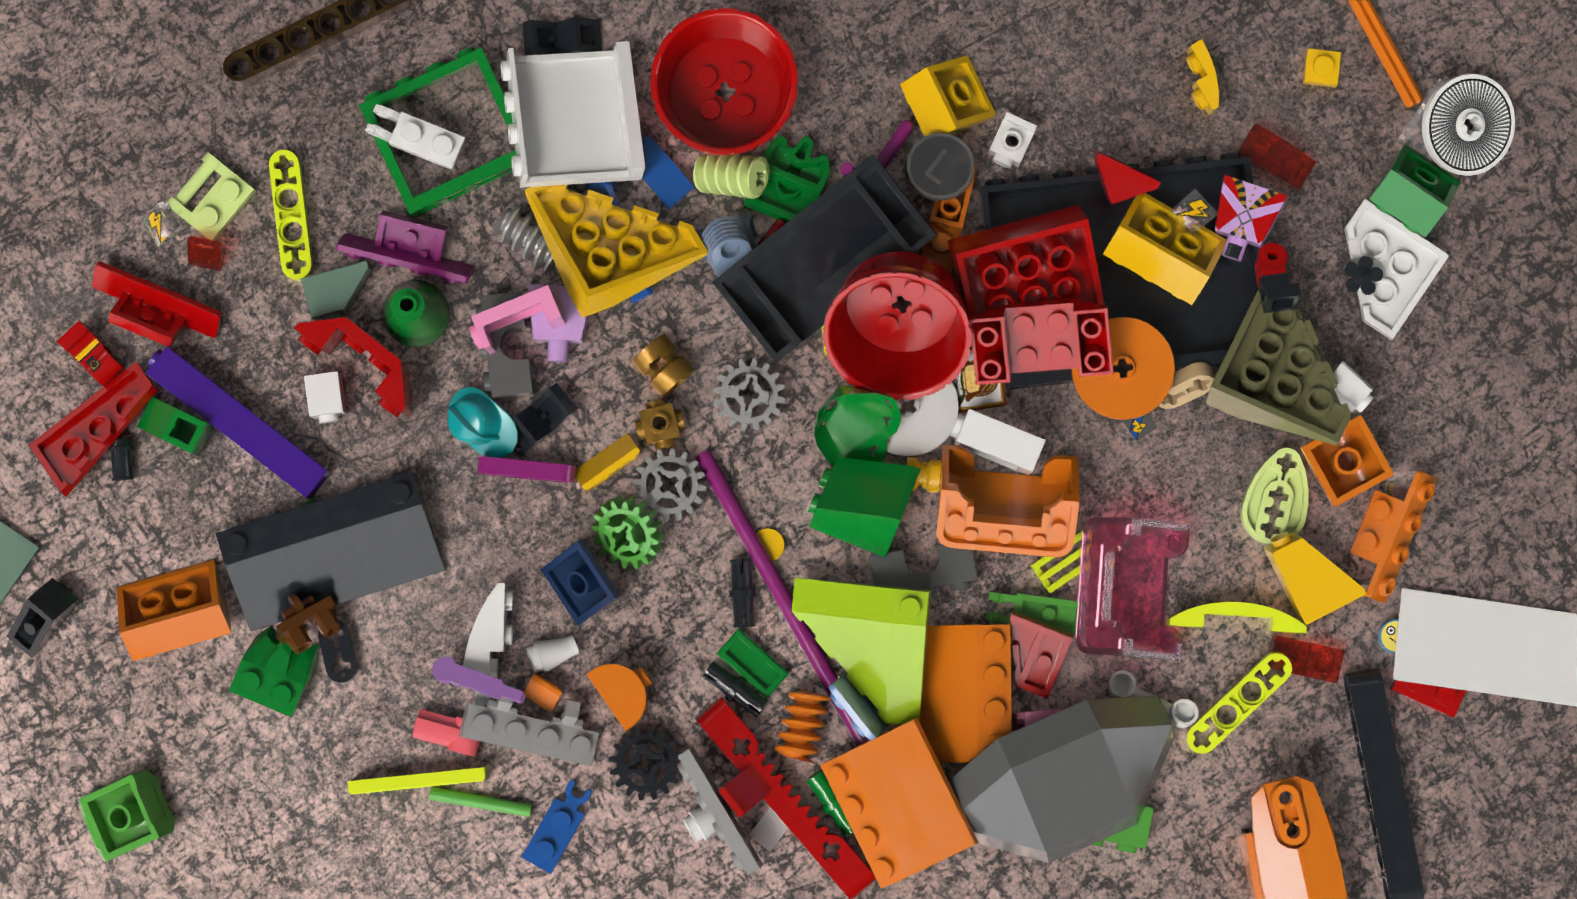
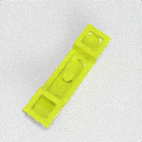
M1218 602L1199 605L1183 610L1166 619V626L1204 627L1205 614L1268 618V632L1307 633V626L1294 617L1274 608L1246 602Z

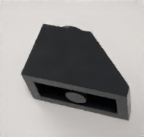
M52 577L26 600L6 637L33 658L67 620L78 599Z

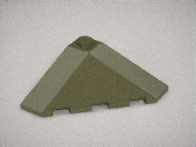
M1258 290L1212 382L1206 404L1243 420L1336 446L1352 415L1347 403L1341 404L1334 390L1338 386V382L1329 362L1322 363L1316 349L1320 342L1310 319L1304 321L1299 308L1297 310L1263 313Z

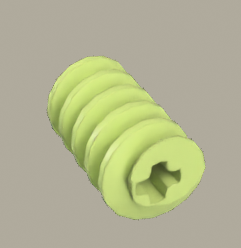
M702 154L698 156L695 162L693 180L695 187L705 194H723L754 199L758 198L767 187L770 172L769 164L766 158L762 156L753 157L740 154H709L707 156Z

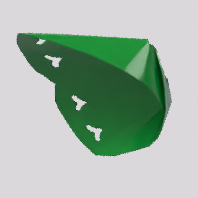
M840 385L817 411L814 427L817 447L832 467L837 457L883 462L887 452V439L897 432L901 422L900 410L896 400L892 397ZM889 399V400H890V403H889V404L891 405L892 408H890V406H889L885 401H887V400ZM837 400L838 403L833 408L826 409L829 402ZM884 417H891V420H888V426L885 425ZM877 445V449L874 450V457H872L869 447Z

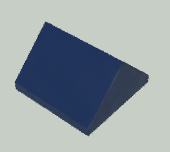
M583 539L574 543L541 569L577 626L622 597Z

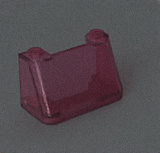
M1094 517L1087 521L1082 535L1076 622V644L1082 653L1181 661V634L1175 627L1164 626L1168 558H1180L1185 554L1189 545L1190 525L1117 517Z

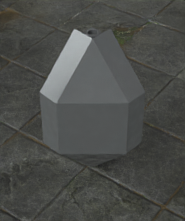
M1159 696L1088 699L996 739L952 777L949 783L978 840V844L1051 863L1138 824L1175 738L1173 725Z

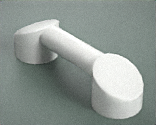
M1119 670L1108 680V691L1113 698L1154 696L1137 688L1135 677L1128 671ZM1160 698L1174 727L1186 728L1197 720L1199 711L1193 701L1180 699L1172 704Z

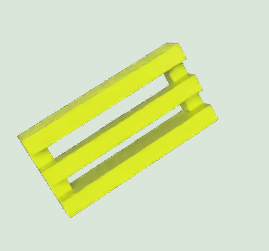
M1088 528L1076 534L1074 539L1075 544L1085 538L1087 544L1045 573L1042 572L1040 567L1055 557L1044 556L1030 565L1049 594L1106 556L1090 534ZM1092 549L1094 551V556L1051 584L1048 578L1089 550Z

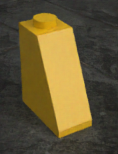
M1289 532L1281 533L1270 540L1272 544L1264 547L1297 619L1305 625L1366 595L1365 589L1294 532L1291 534Z

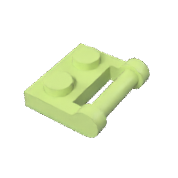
M207 152L201 159L204 161L179 193L174 198L171 196L165 204L214 243L256 190ZM215 170L221 177L192 212L189 211L185 205Z

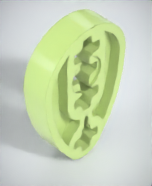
M1282 448L1273 453L1254 474L1245 491L1240 508L1241 522L1246 532L1260 543L1270 545L1272 544L1270 540L1273 537L1284 532H1289L1290 534L1294 532L1298 535L1304 527L1309 505V488L1303 462L1296 450ZM1285 454L1290 455L1289 461L1294 463V468L1287 469L1281 480L1282 466L1277 464V459H1282ZM1277 487L1282 488L1281 494L1286 495V500L1280 501L1277 509L1282 512V517L1275 518L1273 526L1278 528V533L1271 534L1270 538H1266L1265 531L1260 528L1261 524L1269 522L1270 516L1265 513V508L1272 507L1274 499L1269 497V491H1275Z

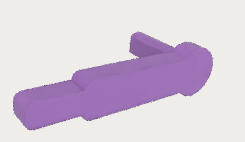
M440 657L433 664V675L441 683H452L455 687L462 686L495 699L503 697L519 704L525 700L526 695L522 691L507 686L501 679L459 665L450 657Z

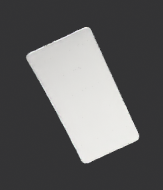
M793 787L789 793L790 796L800 794ZM800 794L799 807L808 803V799ZM770 807L752 830L750 837L765 849L771 851L788 827Z

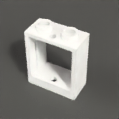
M971 409L967 411L965 416L958 415L950 436L956 438L953 446L965 447L973 454L1025 475H1030L1033 472L1045 443V439Z

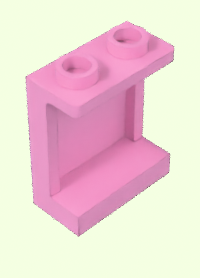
M546 285L471 316L474 325L470 326L469 330L475 345L479 349L484 348L489 354L496 352L490 338V333L542 311H544L553 329L566 323L552 290Z

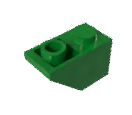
M152 397L137 427L176 447L199 456L212 431L213 425Z

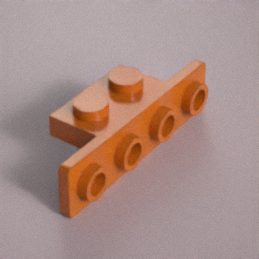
M1417 470L1404 501L1375 490L1350 550V553L1378 564L1366 591V597L1385 603L1387 598L1393 593L1397 574L1401 565L1408 558L1409 545L1414 534L1421 527V516L1426 504L1434 495L1436 477Z

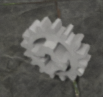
M753 358L750 366H746L743 359H739V368L737 369L728 364L726 366L729 373L726 377L721 374L717 376L722 386L713 387L712 390L720 395V398L713 401L714 406L723 407V410L718 414L720 419L729 416L728 426L731 428L737 422L741 423L742 432L746 431L748 425H753L754 430L758 432L760 422L771 426L772 422L769 416L773 414L780 417L781 412L776 408V405L785 404L786 401L785 398L778 396L779 392L785 390V385H776L775 383L780 374L776 372L770 375L768 373L770 364L768 363L762 368L757 367V359ZM746 373V378L742 383L737 386L729 385L734 378ZM759 375L769 383L772 392L762 390L758 384ZM753 380L752 387L754 393L759 395L758 399H752L746 411L744 397L739 395L740 392L747 391L750 381ZM726 398L735 400L740 406V416L730 409ZM769 405L764 413L757 417H752L753 410L757 407Z
M674 448L670 449L669 456H664L659 449L657 450V459L654 461L649 456L645 457V461L648 464L646 468L637 466L636 470L642 476L641 479H634L632 483L640 486L641 490L634 493V497L644 498L646 501L645 509L651 507L652 510H656L653 519L659 513H662L664 522H668L672 514H675L678 521H681L684 510L691 515L694 514V510L691 507L693 502L702 504L703 500L697 496V493L706 491V486L698 484V480L703 479L705 474L704 472L695 473L694 470L699 463L697 460L690 464L686 462L688 459L687 452H684L679 458L676 457ZM676 463L682 467L676 471H667L663 469L661 464ZM650 473H652L656 478L655 488L648 494L647 480ZM659 473H662L669 480L678 479L675 487L680 498L670 491L664 493L661 491L664 484ZM691 476L692 491L689 498H687L683 493L684 482ZM663 499L674 500L678 506L664 508L657 504Z

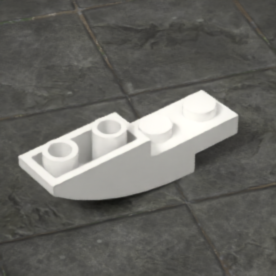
M498 583L487 597L471 630L463 666L495 678H498L499 664L498 659L493 658V652H506V645H512L513 625H507V611H513L514 594L513 591H508V584ZM475 691L476 705L486 706L488 699L495 700L493 697Z

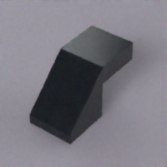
M573 17L559 22L539 20L522 22L525 56L602 51L600 20Z
M557 383L550 386L531 406L512 418L518 430V442L513 451L519 458H522L558 429L578 409Z

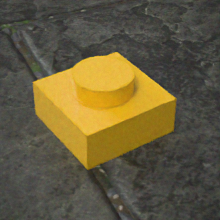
M1308 48L1305 53L1302 84L1336 88L1338 86L1341 52Z

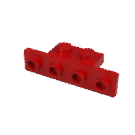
M98 261L95 265L92 287L118 298V301L109 313L108 322L170 348L184 326L212 338H216L222 318L221 311L101 261Z

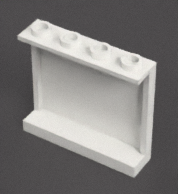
M629 41L616 42L612 51L514 56L513 48H508L506 61H501L502 81H508L509 92L504 93V104L506 113L512 114L513 124H508L509 144H515L516 156H512L513 176H519L520 188L642 179L645 170V160Z

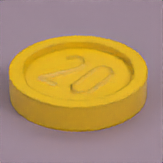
M769 528L758 531L757 535L772 561L779 559L785 548L784 539L781 534Z

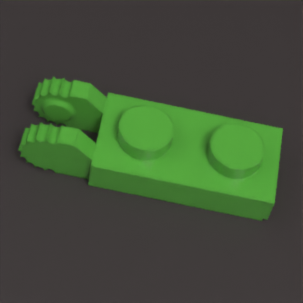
M989 592L988 600L996 603H1015V612L1071 633L1074 636H1080L1085 602L1020 593L1009 595ZM991 612L986 613L985 621L1010 624V616Z

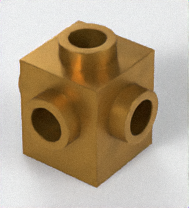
M664 399L645 403V410L639 411L640 420L635 421L639 440L646 439L647 445L649 447L655 446L656 450L675 446V440L682 439L679 430L686 429L681 409L674 410L672 403L665 404ZM658 417L666 420V425L661 430L653 427V421Z

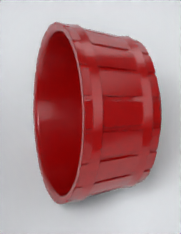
M718 8V10H706L680 22L661 42L657 50L658 54H655L650 74L652 76L650 78L652 100L655 102L654 106L657 114L667 129L684 144L707 154H741L756 149L769 141L787 121L795 104L798 90L796 88L798 85L796 62L794 63L792 51L787 42L782 39L783 36L771 24L765 23L764 19L746 11L740 12L738 9ZM722 83H728L729 88L735 89V95H731L728 102H723L722 97L715 94L716 90L721 89Z
M894 251L869 258L849 274L829 306L824 321L823 341L828 359L833 367H836V371L849 384H853L855 388L892 397L895 400H914L940 391L946 387V384L949 385L957 378L962 371V367L964 368L968 361L972 345L970 318L964 305L961 290L951 274L929 257L913 252ZM898 296H903L904 300L911 301L912 304L907 306V311L901 312L899 307L892 306V303L897 302Z

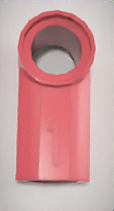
M420 709L412 737L447 746L448 750L473 757L477 756L481 742L458 736L463 717L456 716L453 718Z

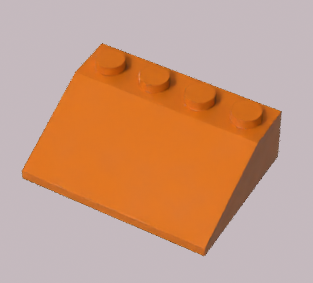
M1010 624L928 626L920 725L939 762L970 763L996 739L1012 733Z
M917 718L877 736L872 741H866L820 765L881 889L978 843L967 817Z

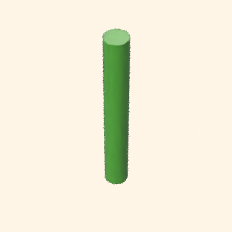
M431 787L429 800L525 817H530L532 804L437 787Z

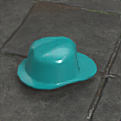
M467 387L460 389L453 395L447 409V423L449 430L455 438L466 442L476 452L485 457L502 458L514 450L518 442V430L515 422L488 394L479 388Z

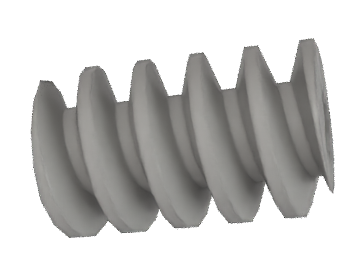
M522 204L514 209H506L493 226L491 235L496 236L502 232L501 243L507 244L513 240L511 250L517 252L524 248L522 258L528 260L535 256L533 261L535 268H539L546 263L544 274H547L555 265V262L538 223L532 224L534 213L530 212L522 217L521 212L524 206Z

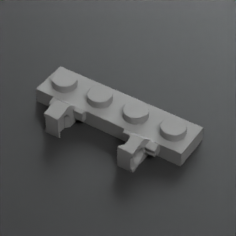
M501 697L495 700L488 699L486 706L466 702L458 736L591 766L599 732L582 728L583 720L578 719L581 702L577 700L563 698L565 702L564 711L560 712L559 718L552 717L551 721L517 714L518 709L511 707L513 702Z
M694 747L678 755L681 762L677 764L681 775L687 782L691 783L693 789L697 792L695 797L704 811L710 810L716 821L712 823L713 828L721 841H725L730 851H733L730 853V856L739 871L745 869L747 875L760 869L763 863L750 843L752 838L746 827L741 828L727 802L718 792L719 789L715 784L717 778L711 768L706 769Z

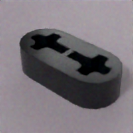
M338 620L340 630L343 631V636L338 637L340 649L335 650L333 640L324 638L320 631H318V639L328 677L335 682L345 683L351 681L357 675L358 662L350 629L346 623ZM336 653H341L343 661L351 664V669L346 670V676L343 678L340 673H334L333 666L338 665Z

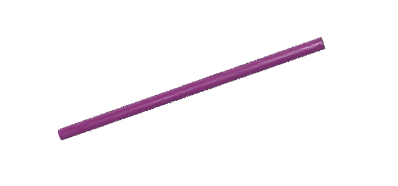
M710 449L700 453L695 459L698 461L700 468L704 472L828 696L831 697L829 686L838 679L820 645L814 639L815 636L804 620L800 622L792 613L793 597ZM831 699L856 746L869 741L866 736L862 737L852 725L853 719L845 709L841 710Z

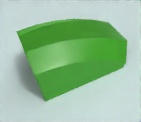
M147 769L131 774L78 799L84 822L96 850L104 862L126 854L174 831L175 816L170 811L159 785V779Z

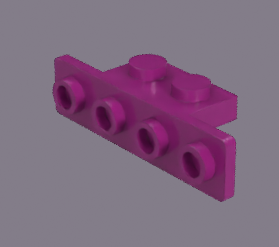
M384 210L379 216L375 240L343 234L336 248L338 251L345 252V255L350 258L363 259L365 257L377 260L380 265L385 267L401 266L409 268L412 273L417 275L433 274L441 276L445 281L454 284L467 283L474 271L473 265L442 258L448 226Z

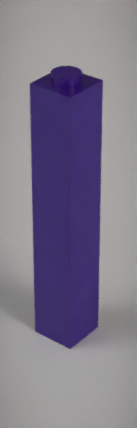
M167 346L163 351L159 349L148 361L147 365L150 367L146 372L148 376L308 499L313 497L330 476L331 472L173 349Z

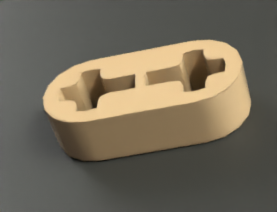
M1197 362L1176 371L1172 387L1159 407L1173 409L1208 393L1215 378L1211 365Z

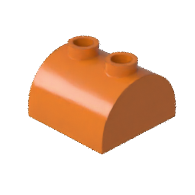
M1362 415L1349 420L1337 446L1314 439L1300 447L1333 508L1395 475Z
M606 664L586 674L625 731L630 730L641 721L649 704L647 687L653 684V681L643 667L640 666L633 670L624 665Z

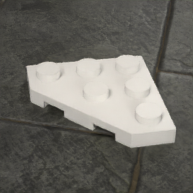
M1364 199L1344 227L1350 260L1358 265L1360 257L1368 256L1372 258L1373 266L1371 268L1379 267L1382 269L1383 278L1378 282L1371 280L1376 287L1374 293L1365 295L1359 288L1357 296L1362 321L1392 340L1449 255L1417 233L1409 231L1401 222L1389 214L1381 212L1374 204Z

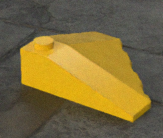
M568 185L539 186L525 189V195L564 286L582 318L615 306L703 258L708 253L691 224L679 221L678 227L657 220L659 213L634 205L632 211L612 205L614 198L592 190H588L586 196L568 190Z

